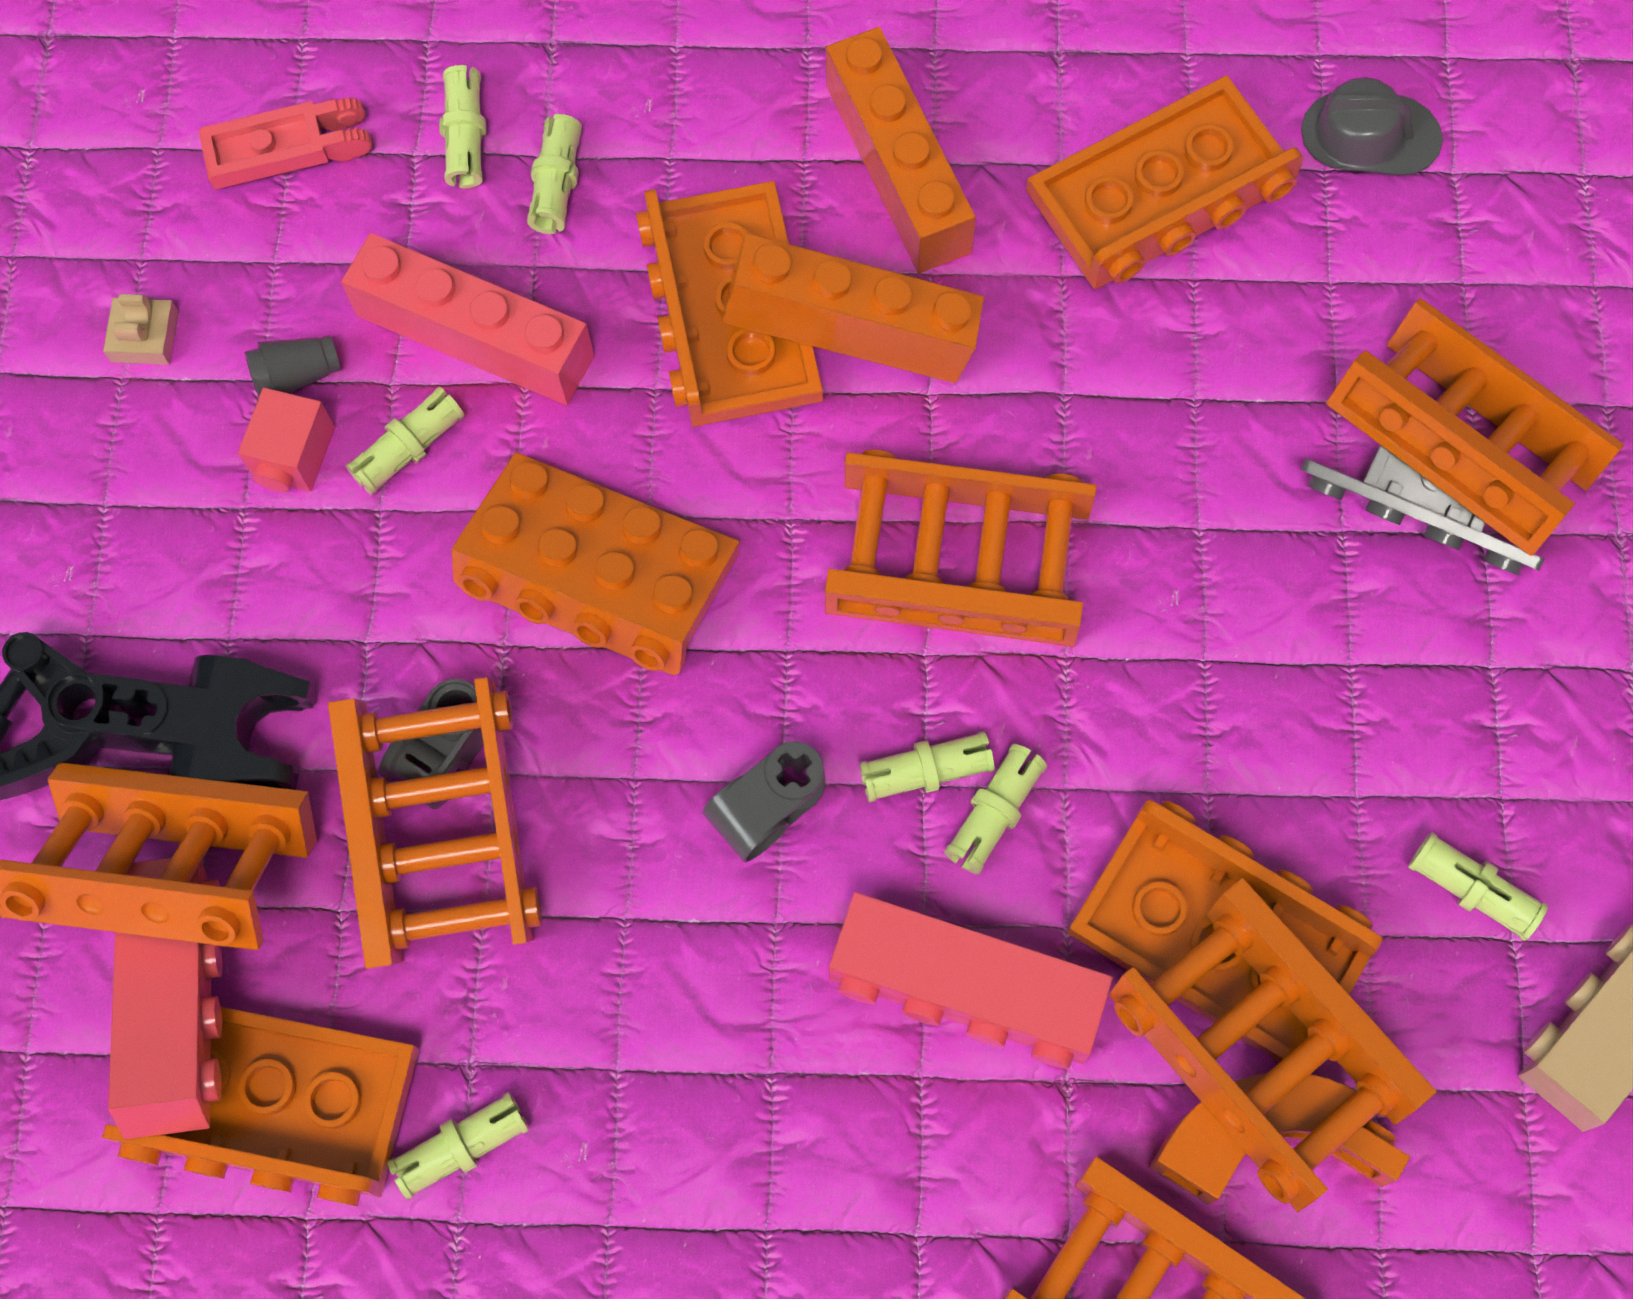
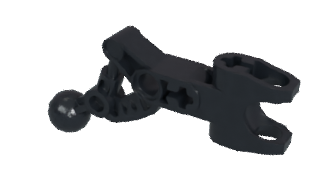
M20 632L12 635L2 648L4 662L11 669L0 684V743L13 725L7 718L26 690L40 704L44 726L41 732L33 739L9 751L0 753V800L26 794L48 786L47 779L58 764L88 765L100 748L171 755L172 759L168 775L296 790L299 774L293 771L292 765L250 752L249 737L256 723L270 713L302 711L313 708L316 690L310 681L263 667L247 659L218 655H199L195 657L188 686L86 673L29 632ZM88 699H95V705L86 717L73 720V714L82 702ZM156 709L157 711L155 715L151 716L153 714V710ZM131 717L142 718L140 726Z

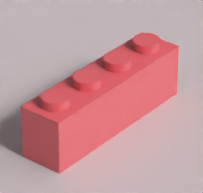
M369 233L341 280V284L356 316L568 406L595 357L585 322L373 233Z
M171 858L134 862L125 875L159 879ZM201 861L189 883L220 886L218 879H208ZM115 932L108 1110L124 1139L210 1128V1102L220 1101L222 1095L220 1065L217 1058L211 1059V1039L220 1038L222 1035L220 1002L217 996L211 997V978L222 976L221 946Z
M857 892L853 894L829 965V980L840 983L837 991L848 998L867 1004H876L879 996L903 1004L901 1013L913 1020L939 1026L942 1018L968 1026L966 1035L974 1040L991 1046L1005 1047L1006 1040L1008 1039L1032 1047L1030 1056L1035 1060L1062 1069H1070L1072 1061L1084 1064L1090 1056L1113 976Z

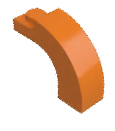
M1266 1074L1235 1081V1083L1245 1093ZM1310 1074L1266 1112L1264 1116L1283 1138L1302 1141L1357 1091L1333 1080ZM1200 1102L1173 1127L1157 1151L1149 1168L1209 1205L1219 1200L1246 1153L1205 1105ZM1371 1120L1331 1154L1332 1157L1380 1187L1398 1181L1410 1159L1409 1155L1394 1147L1397 1138L1390 1131Z

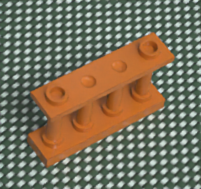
M1421 297L1414 303L1386 345L1395 351L1396 354L1385 364L1370 352L1364 350L1353 361L1326 402V405L1531 557L1576 504L1561 493L1567 483L1571 480L1587 491L1625 445ZM1416 368L1447 389L1437 401L1406 380ZM1467 405L1498 427L1488 438L1457 417ZM1518 442L1549 464L1540 476L1508 454Z
M866 450L861 454L846 452L845 488L861 490L850 565L845 566L843 570L828 568L825 586V614L1074 647L1081 625L1083 602L1071 601L1067 595L1063 594L1072 518L1089 520L1097 484L1082 483L1078 477L1069 474H1051L1043 478L897 459L895 455L883 450ZM886 494L923 498L913 572L905 578L882 576L875 569ZM948 502L985 506L975 582L970 583L968 587L943 584V581L937 577ZM1010 510L1047 514L1038 591L1032 592L1031 595L1006 592L1005 588L1000 585Z
M488 677L474 679L477 702L386 717H378L376 712L368 713L367 703L355 698L328 702L365 969L403 962L402 949L410 948L412 940L510 925L513 945L534 941L532 928L542 926L541 906L537 888H526L505 751L503 731L513 729L509 696L507 691L497 692L496 683ZM481 728L487 767L388 783L386 777L377 778L374 752L382 751L384 743ZM491 793L496 833L397 848L395 842L386 843L383 817L391 816L392 809ZM501 859L506 898L412 914H407L404 908L396 909L392 883L400 882L402 874Z
M69 763L58 764L47 780L59 823L31 863L0 859L1 918L259 950L264 942L254 896V889L273 854L308 858L317 842L308 791ZM85 831L117 835L95 871L62 867ZM147 839L180 843L159 879L125 875ZM210 846L244 850L224 887L189 883Z
M1241 878L1221 895L1206 915L1213 923L1214 932L1150 985L1132 967L1122 975L1109 996L1115 1002V1012L1123 1025L1134 1035L1146 1037L1258 1166L1257 1174L1266 1190L1275 1199L1284 1204L1290 1203L1299 1212L1328 1190L1313 1170L1376 1114L1387 1116L1396 1125L1419 1109L1437 1091L1251 886ZM1230 954L1242 955L1260 975L1261 984L1199 1037L1195 1038L1168 1006ZM1278 1006L1289 1007L1308 1028L1309 1038L1244 1093L1216 1062V1059ZM1327 1059L1337 1061L1356 1082L1357 1092L1299 1144L1292 1148L1266 1119L1264 1114Z
M1097 1156L1088 1163L1075 1184L1076 1188L1087 1194L1082 1202L1087 1209L1030 1298L1064 1299L1110 1224L1118 1227L1123 1219L1146 1235L1141 1243L1146 1250L1116 1299H1150L1169 1266L1177 1268L1182 1260L1206 1276L1201 1283V1286L1206 1290L1201 1299H1305ZM1012 1288L1007 1291L1003 1299L1027 1298Z

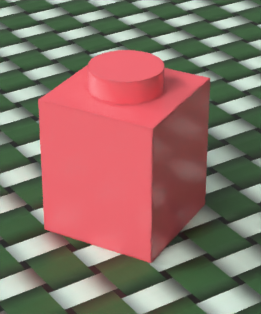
M263 387L238 455L257 484L277 492H288L290 487L312 492L335 426L321 401Z

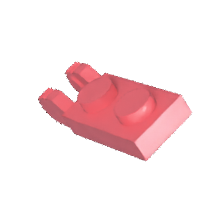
M355 97L341 98L340 100L333 99L317 104L309 101L201 127L198 131L208 179L213 189L216 190L328 163V159L344 162L352 160L354 157L365 156L372 149L370 133L367 130L357 129L356 127L354 129L348 128V130L344 131L346 127L352 128V126H358V123L363 122L362 119L365 118L363 103H360V100H356ZM321 128L334 132L322 134Z

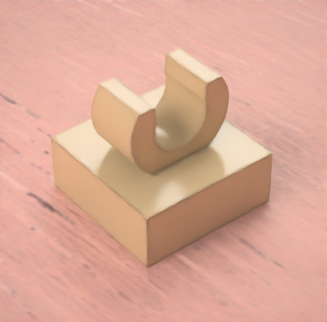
M119 294L118 298H112L103 349L110 362L170 365L179 312L173 301L148 299L146 295Z

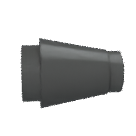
M330 335L321 338L257 342L258 348L244 352L258 398L263 387L291 394L328 376L329 373L340 371L338 356Z

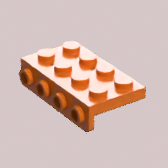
M1225 75L1027 179L1026 191L1093 289L1096 290L1113 280L1115 283H1123L1131 279L1142 270L1145 263L1164 253L1169 257L1182 252L1192 244L1196 236L1213 227L1222 230L1231 226L1245 214L1247 209L1264 200L1267 203H1273L1282 199L1296 186L1297 176L1304 157L1296 147L1286 151L1282 150L1228 75Z
M775 181L664 202L658 201L656 189L645 190L647 210L637 211L636 217L642 247H655L657 262L646 264L653 300L662 298L666 300L668 315L657 317L664 353L674 351L677 353L680 369L668 371L675 407L687 405L691 425L696 427L823 402V390L813 346L722 323L732 272L745 233L789 244Z
M515 452L451 548L453 581L468 596L476 600L492 601L518 612L523 618L532 623H546L573 634L588 646L604 647L633 659L635 663L647 670L663 671L671 675H677L685 664L686 648L738 557L740 541Z
M1146 800L1136 819L1067 932L1070 936L1124 969L1129 970L1134 967L1145 981L1151 984L1214 932L1213 923L1206 915L1221 895L1243 878L1349 995L1370 957L1378 951L1383 942L1382 937L1371 930L1373 927L1372 922L1360 912L1344 905H1337L1335 908L1312 895L1313 888L1301 877L1286 870H1277L1274 873L1254 861V853L1240 841L1226 835H1219L1218 838H1215L1195 826L1196 819L1181 806L1170 801H1161L1158 804L1151 800ZM1232 953L1176 1000L1215 1023L1261 984L1260 975L1242 955ZM1278 1006L1245 1034L1241 1040L1279 1063L1309 1037L1307 1033L1308 1028L1290 1008Z
M221 1007L222 1035L220 1038L211 1039V1059L217 1058L220 1065L222 1095L220 1101L210 1102V1128L124 1139L117 1125L105 1124L101 1137L120 1144L117 1157L158 1166L162 1153L185 1157L184 1171L225 1179L228 1166L253 1171L250 1181L251 1185L288 1193L292 1191L294 1180L320 1185L317 1198L358 1207L361 1194L382 1197L389 1170L387 1161L392 1158L419 1049L410 1044Z

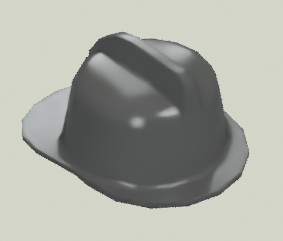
M1368 77L1350 79L1336 87L1333 92L1316 100L1305 113L1301 126L1304 146L1312 157L1330 168L1346 171H1364L1387 175H1413L1427 169L1440 154L1443 142L1440 124L1429 109L1415 99L1396 94L1391 86L1381 80Z

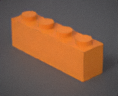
M880 26L825 46L826 87L917 273L925 272L972 254L976 216Z
M745 233L732 272L722 323L956 384L976 349L984 296Z

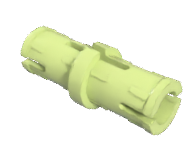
M454 65L444 70L445 114L439 120V132L445 138L446 171L444 179L448 185L454 187L456 175H459V188H473L482 183L481 139L482 135H486V120L480 114L481 74L480 71L472 67L469 70V80H466L467 65Z
M554 114L553 119L550 116L546 118L541 152L539 157L534 160L531 168L534 190L527 215V224L537 232L544 234H556V229L559 232L564 230L570 191L575 188L578 181L579 172L575 165V158L582 133V125L577 119L566 114Z
M441 387L436 388L430 396L400 421L395 418L384 426L387 430L385 434L352 462L350 461L345 465L361 487L365 485L364 489L371 496L409 462L418 463L426 456L424 450L457 421L465 417L455 400L450 395L445 397L447 394Z
M981 731L976 735L932 746L926 740L914 743V750L869 762H859L862 782L866 784L865 793L868 802H874L879 798L923 787L925 792L929 793L939 790V783L982 772H993L995 770L991 749H986V745H989L986 733Z
M1012 744L1009 748V753L986 790H977L971 799V804L974 807L951 844L947 845L944 850L945 855L951 861L957 863L959 858L962 859L971 844L974 843L973 849L961 866V868L973 874H980L982 872L983 865L1006 828H1015L1022 816L1018 809L1041 773H1044L1047 768L1046 762L1036 754L1032 761L1029 760L1019 775L1018 770L1031 752L1030 749L1022 745Z
M1433 832L1425 838L1408 865L1409 869L1416 870L1459 898L1457 905L1470 912L1473 908H1476L1519 935V938L1523 941L1529 939L1549 907L1546 903L1536 900L1496 875L1498 867L1488 861H1485L1482 865L1437 838V835Z
M507 1092L499 1100L458 1123L451 1118L440 1125L441 1133L399 1157L388 1160L387 1164L391 1174L398 1176L394 1181L403 1196L409 1200L415 1197L416 1193L460 1168L463 1172L467 1173L478 1166L477 1158L517 1135L530 1131L525 1118L521 1117V1110L511 1093Z

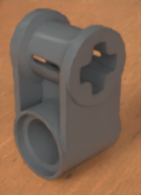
M448 679L437 684L430 691L427 699L418 711L477 702L475 687L470 682L462 679ZM481 728L392 742L380 763V776L386 777L389 781H393L396 778L403 781L465 771L484 745ZM415 764H421L431 772L427 773ZM448 800L426 803L425 805L432 809H438Z
M798 741L785 742L776 747L746 774L722 788L706 804L702 814L742 861L747 863L773 845L790 825L815 806L822 798L825 789L822 759L818 752L808 744ZM791 767L798 773L807 768L808 784L801 788L797 783L790 782L784 787V769Z

